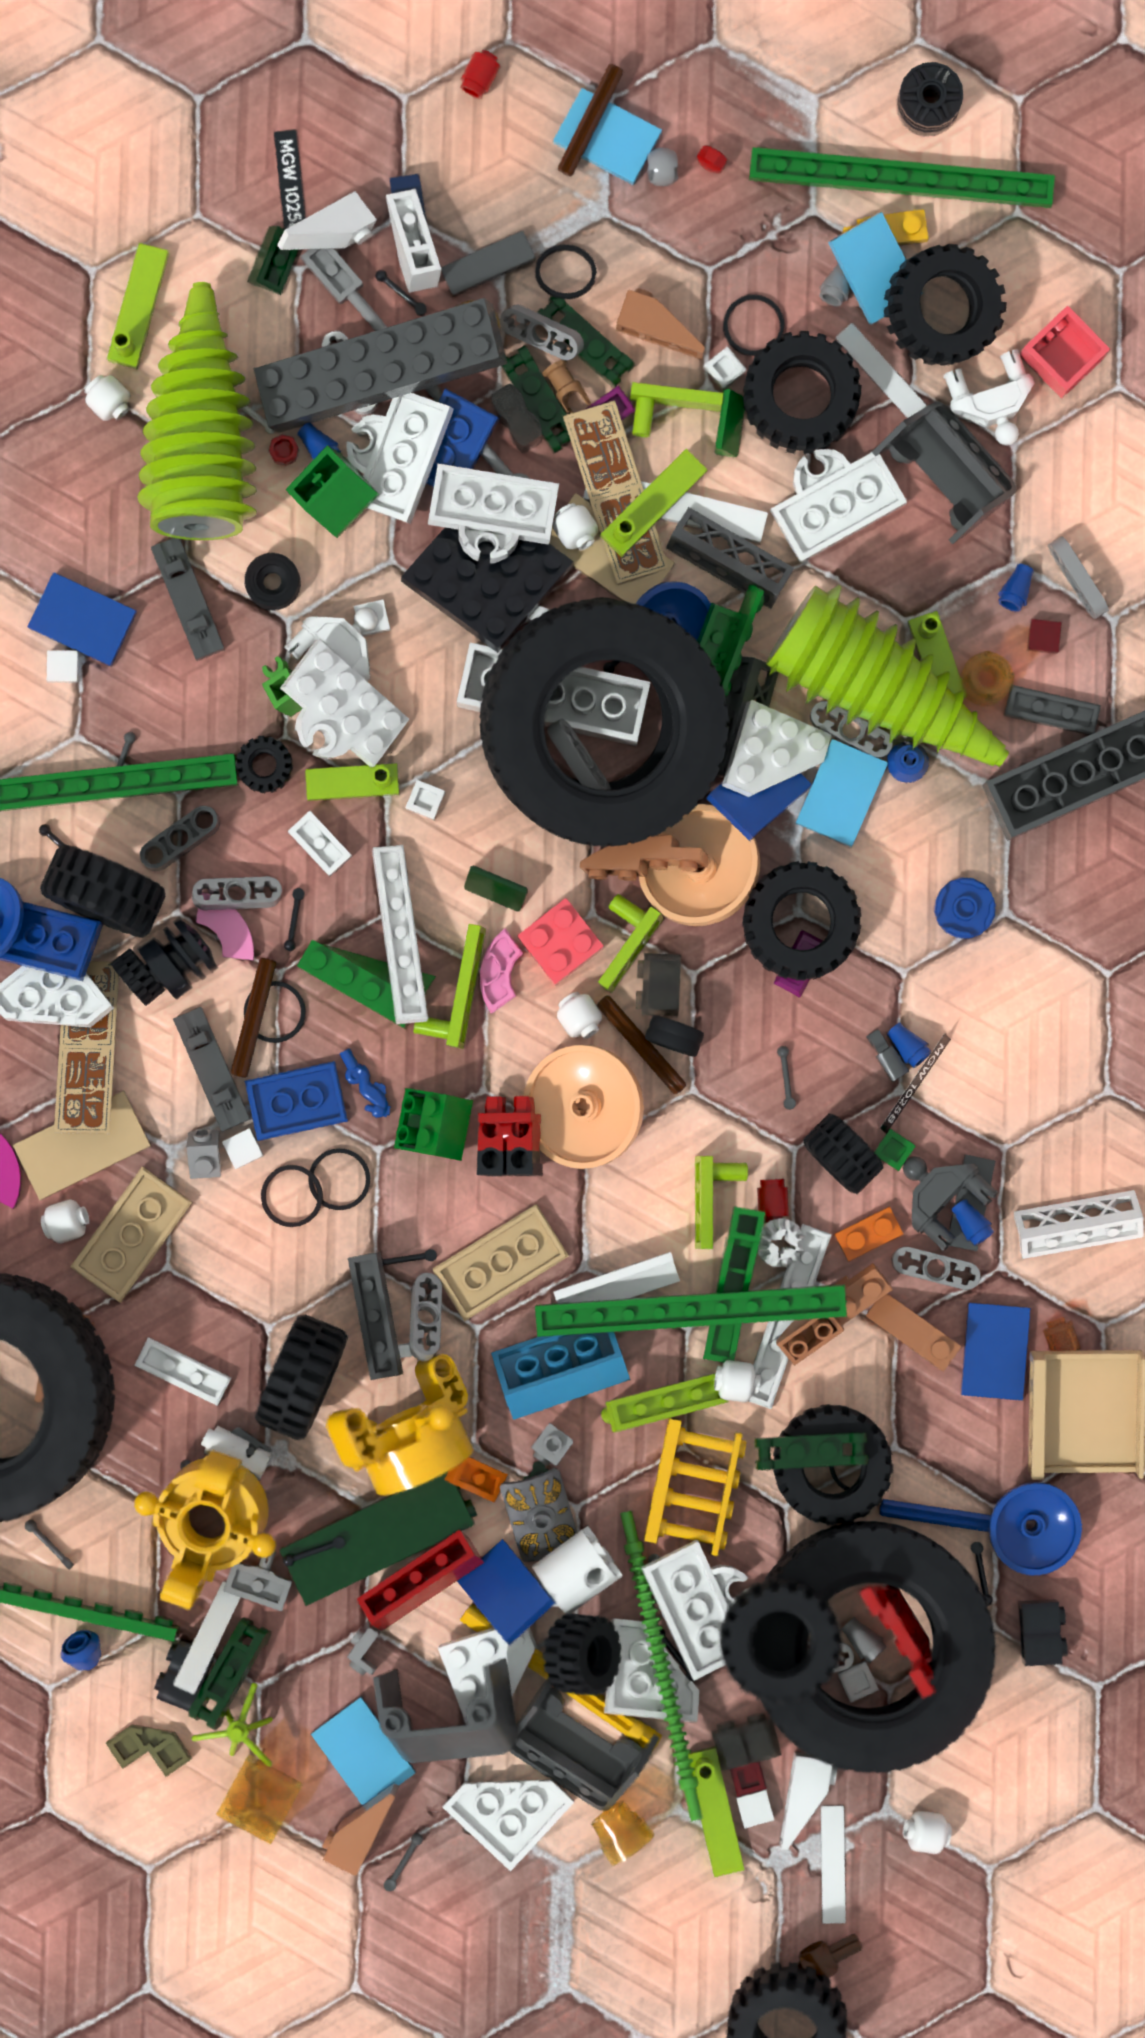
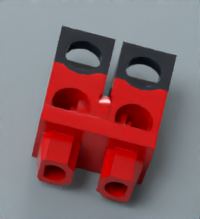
M514 1096V1113H506V1097H486L485 1113H478V1123L480 1125L478 1131L477 1175L486 1177L543 1176V1164H540L539 1147L541 1114L535 1113L534 1098L530 1096Z

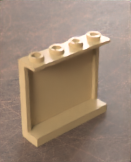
M1142 1350L1030 1351L1028 1471L1031 1479H1044V1473L1136 1472L1138 1478L1143 1479L1145 1468V1356Z

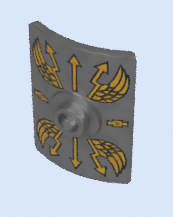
M553 1468L538 1476L519 1481L503 1482L500 1485L523 1562L541 1560L577 1533L558 1469Z

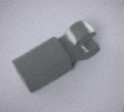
M878 1029L866 1036L878 1054L875 1057L892 1082L909 1072L894 1047L888 1046Z

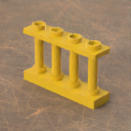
M669 1418L644 1541L657 1544L658 1536L664 1537V1534L693 1541L697 1540L698 1542L712 1544L710 1553L711 1555L718 1556L719 1549L725 1550L728 1532L723 1531L725 1519L731 1520L734 1501H730L729 1498L731 1488L737 1489L741 1471L735 1469L737 1459L744 1458L747 1440H742V1433L735 1431L733 1441L686 1431L685 1427H681L682 1421L680 1419ZM683 1443L731 1453L727 1471L680 1462V1458L675 1457L677 1445L683 1446ZM682 1474L724 1483L721 1502L673 1492V1488H668L670 1476ZM673 1504L716 1513L718 1517L715 1531L711 1532L668 1523L667 1519L662 1518L664 1506L670 1507Z

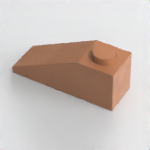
M628 289L616 323V331L701 360L703 359L705 347L658 299L652 298V293L643 289H636L635 291Z
M889 1294L876 1301L865 1315L940 1371L944 1372L961 1348L959 1344Z
M393 1783L340 1822L336 1832L329 1830L322 1845L323 1848L327 1849L323 1861L357 1876L396 1796L399 1785Z

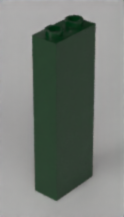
M447 1471L423 1484L376 1501L281 1547L279 1551L282 1557L287 1554L296 1555L333 1542L337 1536H342L345 1539V1546L341 1549L334 1547L297 1560L292 1566H287L305 1606H308L445 1540L458 1530L463 1531L474 1526L475 1521L473 1518L478 1516L470 1499L464 1500L460 1492L462 1488L444 1480L448 1473Z

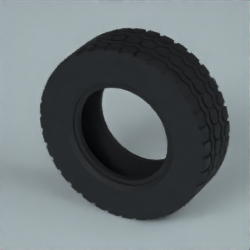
M603 598L574 601L563 604L558 608L555 607L541 614L539 618H534L524 626L525 628L519 630L509 640L510 643L507 646L505 645L500 652L496 664L494 663L490 670L489 679L485 683L482 694L483 700L480 706L481 723L479 724L480 736L485 758L498 786L508 799L534 823L558 837L583 845L589 844L590 846L602 847L610 845L612 847L627 845L630 842L633 844L647 840L649 836L654 837L666 831L667 827H673L683 819L685 814L688 815L698 805L699 799L704 798L710 789L709 784L711 781L714 782L720 768L718 766L720 762L722 763L726 750L724 745L728 738L729 726H726L727 722H729L728 707L725 705L726 696L723 685L720 683L721 679L715 665H712V660L704 648H701L699 642L673 620L646 607L626 601ZM601 660H619L638 667L655 687L662 710L661 732L652 754L641 767L630 775L613 782H608L611 790L588 788L581 785L578 780L565 775L552 759L544 734V719L547 705L557 686L565 677L579 667Z
M0 1273V1340L19 1350L34 1367L43 1390L44 1408L40 1427L27 1448L19 1455L0 1458V1523L29 1515L50 1504L73 1488L87 1474L88 1469H91L99 1457V1451H102L107 1440V1432L110 1431L113 1419L111 1412L114 1411L115 1394H112V1391L115 1390L113 1374H110V1369H112L108 1354L104 1353L103 1349H105L100 1335L96 1336L94 1333L96 1329L90 1320L82 1316L83 1312L73 1302L69 1304L68 1298L56 1290H50L51 1287L38 1281L33 1282L30 1278Z
M858 1521L835 1525L810 1535L807 1539L793 1546L773 1566L764 1582L774 1578L778 1580H796L797 1583L812 1587L826 1601L842 1590L859 1584L879 1583L899 1588L910 1594L921 1604L929 1619L933 1636L932 1661L929 1663L933 1671V1679L929 1680V1682L933 1684L935 1692L925 1698L922 1697L917 1687H915L905 1697L889 1705L862 1708L840 1702L820 1687L818 1693L812 1697L811 1695L803 1697V1701L797 1703L787 1701L784 1704H774V1701H762L765 1710L775 1725L798 1748L827 1765L830 1764L843 1770H854V1772L887 1773L893 1770L899 1771L911 1768L912 1765H919L932 1759L931 1757L935 1754L938 1755L946 1750L972 1724L978 1715L977 1712L983 1706L987 1697L986 1693L990 1689L992 1682V1672L995 1667L996 1656L995 1633L993 1631L990 1611L981 1590L965 1567L946 1549L927 1536L907 1527L887 1522ZM785 1611L769 1613L762 1617L754 1626L751 1634V1649L756 1659L769 1669L777 1671L792 1669L799 1665L807 1656L809 1629L804 1621L795 1614Z

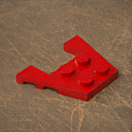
M869 1585L860 1590L859 1594L873 1617L879 1615L883 1626L887 1630L891 1628L897 1638L895 1639L897 1649L902 1656L907 1655L912 1662L909 1676L922 1697L925 1698L934 1693L935 1688L929 1682V1680L933 1679V1671L928 1664L932 1661L930 1639L899 1588L894 1586L881 1587L880 1585L873 1587Z

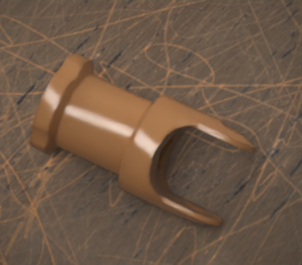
M561 359L546 368L542 374L544 377H548L557 391L556 397L566 412L572 414L573 411L568 404V400L575 392L581 395L588 406L591 405V402L580 382L574 380L566 367L567 361Z

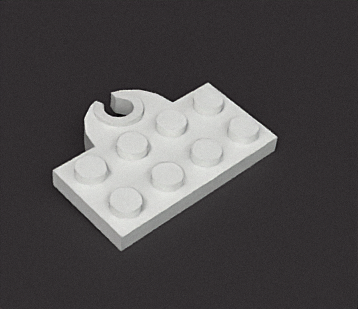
M409 393L393 398L386 416L375 414L363 416L362 420L352 428L351 431L360 436L365 434L370 436V443L365 449L360 450L353 442H347L346 445L349 462L355 469L364 474L363 477L379 493L367 509L411 524L454 411L452 407Z
M834 449L814 450L815 459L821 461L825 468L819 475L809 472L807 467L808 460L804 456L799 461L793 477V487L796 495L771 508L770 512L800 563L907 504L904 495L880 454L875 457L871 452L850 464L843 454Z
M438 464L428 525L458 529L459 542L463 551L476 561L479 560L481 552L478 545L484 541L491 542L495 549L490 553V563H496L506 559L515 550L519 540L549 545L559 484Z
M316 640L280 687L302 707L295 724V731L298 733L302 746L308 747L313 743V736L316 731L323 733L325 743L321 748L314 750L313 755L316 757L334 758L345 754L350 749L368 766L373 767L409 721L405 714L321 640Z
M694 1540L642 1566L641 1569L688 1672L695 1681L725 1665L720 1647V1629L729 1605H732L736 1600V1597L729 1595V1587L733 1582L746 1581L748 1577L733 1566L720 1564L710 1567L699 1542Z

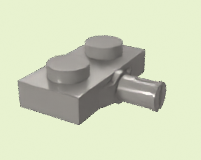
M274 1552L269 1556L267 1562V1557L261 1558L258 1566L238 1563L231 1567L223 1591L282 1611L293 1581L278 1576L270 1570L276 1554Z

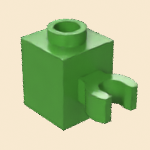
M277 656L275 660L278 663V668L275 672L266 665L262 666L264 675L270 678L262 686L274 708L292 717L301 711L302 707L280 689L292 673V670L288 668V664L284 659Z

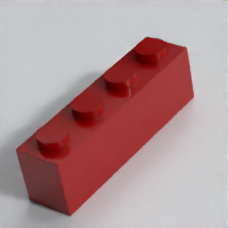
M458 1530L356 1600L371 1625L382 1632L482 1565L484 1561L470 1538L461 1530Z

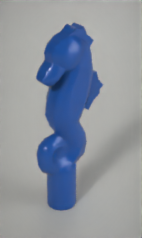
M350 1048L341 1052L339 1055L347 1068L345 1072L346 1080L350 1084L359 1083L360 1094L373 1104L366 1105L364 1110L371 1112L375 1118H386L389 1116L391 1106H388L385 1097L386 1086L374 1082V1084L370 1082L368 1068L357 1062Z

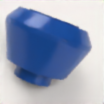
M912 741L898 743L891 749L887 757V767L890 774L896 780L904 783H912L921 779L929 766V758L925 749L921 745L913 749Z
M80 1630L71 1634L62 1645L61 1659L80 1671L93 1669L101 1658L99 1636L97 1633L88 1630Z

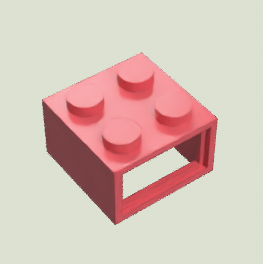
M1067 305L1023 347L1020 357L1062 399L1106 357L1110 348Z
M567 898L517 935L519 941L555 986L604 949L603 944Z

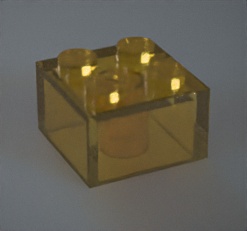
M248 1754L216 1815L271 1845L303 1783L272 1766H266L261 1760Z

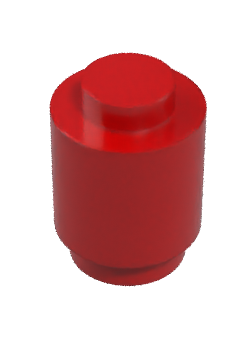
M482 50L481 53L474 52L461 77L462 83L460 88L465 93L479 99L482 98L483 94H487L501 68L497 62V56L486 50Z
M760 1180V1188H757L758 1211L766 1212L764 1223L783 1218V1216H789L788 1187H785V1180Z

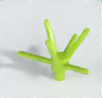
M251 1684L239 1719L235 1720L228 1708L225 1714L229 1723L227 1730L193 1735L192 1740L200 1741L228 1737L232 1741L229 1751L231 1756L235 1755L238 1743L244 1742L266 1766L270 1767L272 1762L247 1737L249 1731L265 1726L273 1721L272 1717H268L249 1725L245 1722L257 1684Z

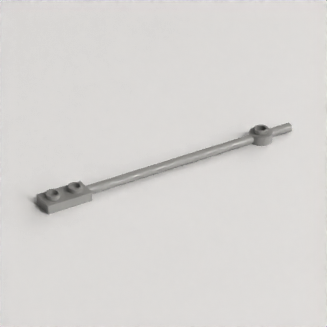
M334 248L309 249L301 256V260L340 305L348 299L375 331L387 328V325L358 293V290L364 286L363 282ZM438 385L425 389L436 402L439 401L443 391ZM486 444L481 455L496 473L530 479L525 474H513L492 448Z

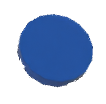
M959 878L950 881L939 891L935 899L934 914L938 925L945 933L955 938L970 939L981 935L990 927L995 917L996 903L992 893L985 884L974 878Z

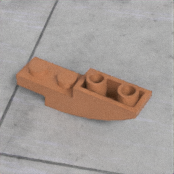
M656 835L654 837L649 836L647 840L633 844L630 842L627 845L607 846L580 861L579 868L589 875L588 877L591 879L606 880L608 875L618 876V879L624 881H636L637 877H647L648 865L649 868L654 870H667L668 866H679V869L683 871H697L698 867H707L708 854L702 848L679 847L680 842L673 835Z
M874 1263L851 1279L846 1275L834 1284H845L847 1317L794 1320L777 1339V1346L794 1366L842 1333L845 1323L893 1290L891 1284Z

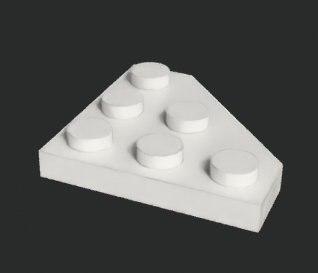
M750 700L745 705L722 786L750 797L824 762L832 734Z
M21 966L0 983V1014L7 1021L91 1028L114 1009L113 1005L87 972L82 982Z
M612 1619L611 1622L615 1625V1631H618L620 1636L619 1643H621L622 1647L620 1657L622 1658L618 1667V1675L614 1677V1683L611 1687L608 1686L606 1691L604 1713L664 1720L667 1714L662 1712L665 1705L660 1703L663 1697L658 1694V1691L661 1690L660 1686H656L659 1679L654 1677L657 1671L656 1668H652L655 1662L650 1659V1656L653 1655L652 1651H648L650 1642H646V1638H648V1633H644L646 1625H643L642 1621ZM668 1652L669 1655L666 1656V1661L671 1662L668 1665V1669L673 1671L670 1674V1678L675 1680L672 1683V1687L677 1688L674 1696L679 1697L676 1704L681 1706L678 1709V1713L683 1715L680 1721L695 1723L698 1720L699 1689L692 1681L688 1680L680 1670L679 1664Z
M494 1627L439 1645V1653L466 1725V1710L469 1703L477 1698L487 1697L484 1665L500 1658H507L511 1693L513 1696L537 1646L530 1627L511 1645H508Z
M551 1779L464 1782L444 1803L443 1808L508 1870L512 1871L574 1804V1800Z

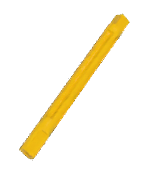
M474 1603L469 1605L460 1618L461 1622L476 1632L493 1628ZM535 1648L527 1667L544 1679H547L548 1673L544 1669L545 1659H543V1653ZM566 1693L625 1734L627 1738L637 1742L642 1748L653 1735L659 1737L654 1749L659 1744L662 1735L634 1716L605 1714V1696L601 1693L597 1696Z

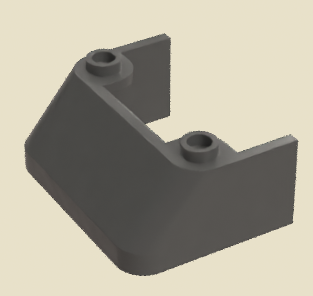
M939 401L933 402L902 421L872 451L876 457L889 449L891 456L897 462L910 464L915 461L954 505L949 511L950 522L958 530L949 539L952 544L973 531L1016 493V485L1010 476L952 410Z
M500 1658L483 1666L487 1697L477 1698L469 1703L466 1710L467 1725L412 1730L410 1716L403 1709L398 1669H392L373 1677L379 1725L382 1732L400 1756L409 1763L502 1755L511 1751L517 1744L518 1735L507 1658Z
M546 1679L516 1724L518 1740L516 1746L510 1752L592 1807L602 1811L610 1810L640 1775L659 1737L653 1735L643 1748L629 1738L619 1739L612 1745L563 1713L565 1700L558 1690L552 1688L553 1683Z

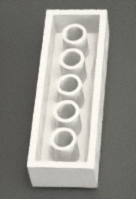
M470 642L457 698V706L459 708L480 712L485 683L489 679L488 675L493 664H496L497 657L503 649L497 653L489 646ZM579 667L565 677L553 692L547 705L544 726L549 727L562 718L569 723L575 733L637 746L650 682Z

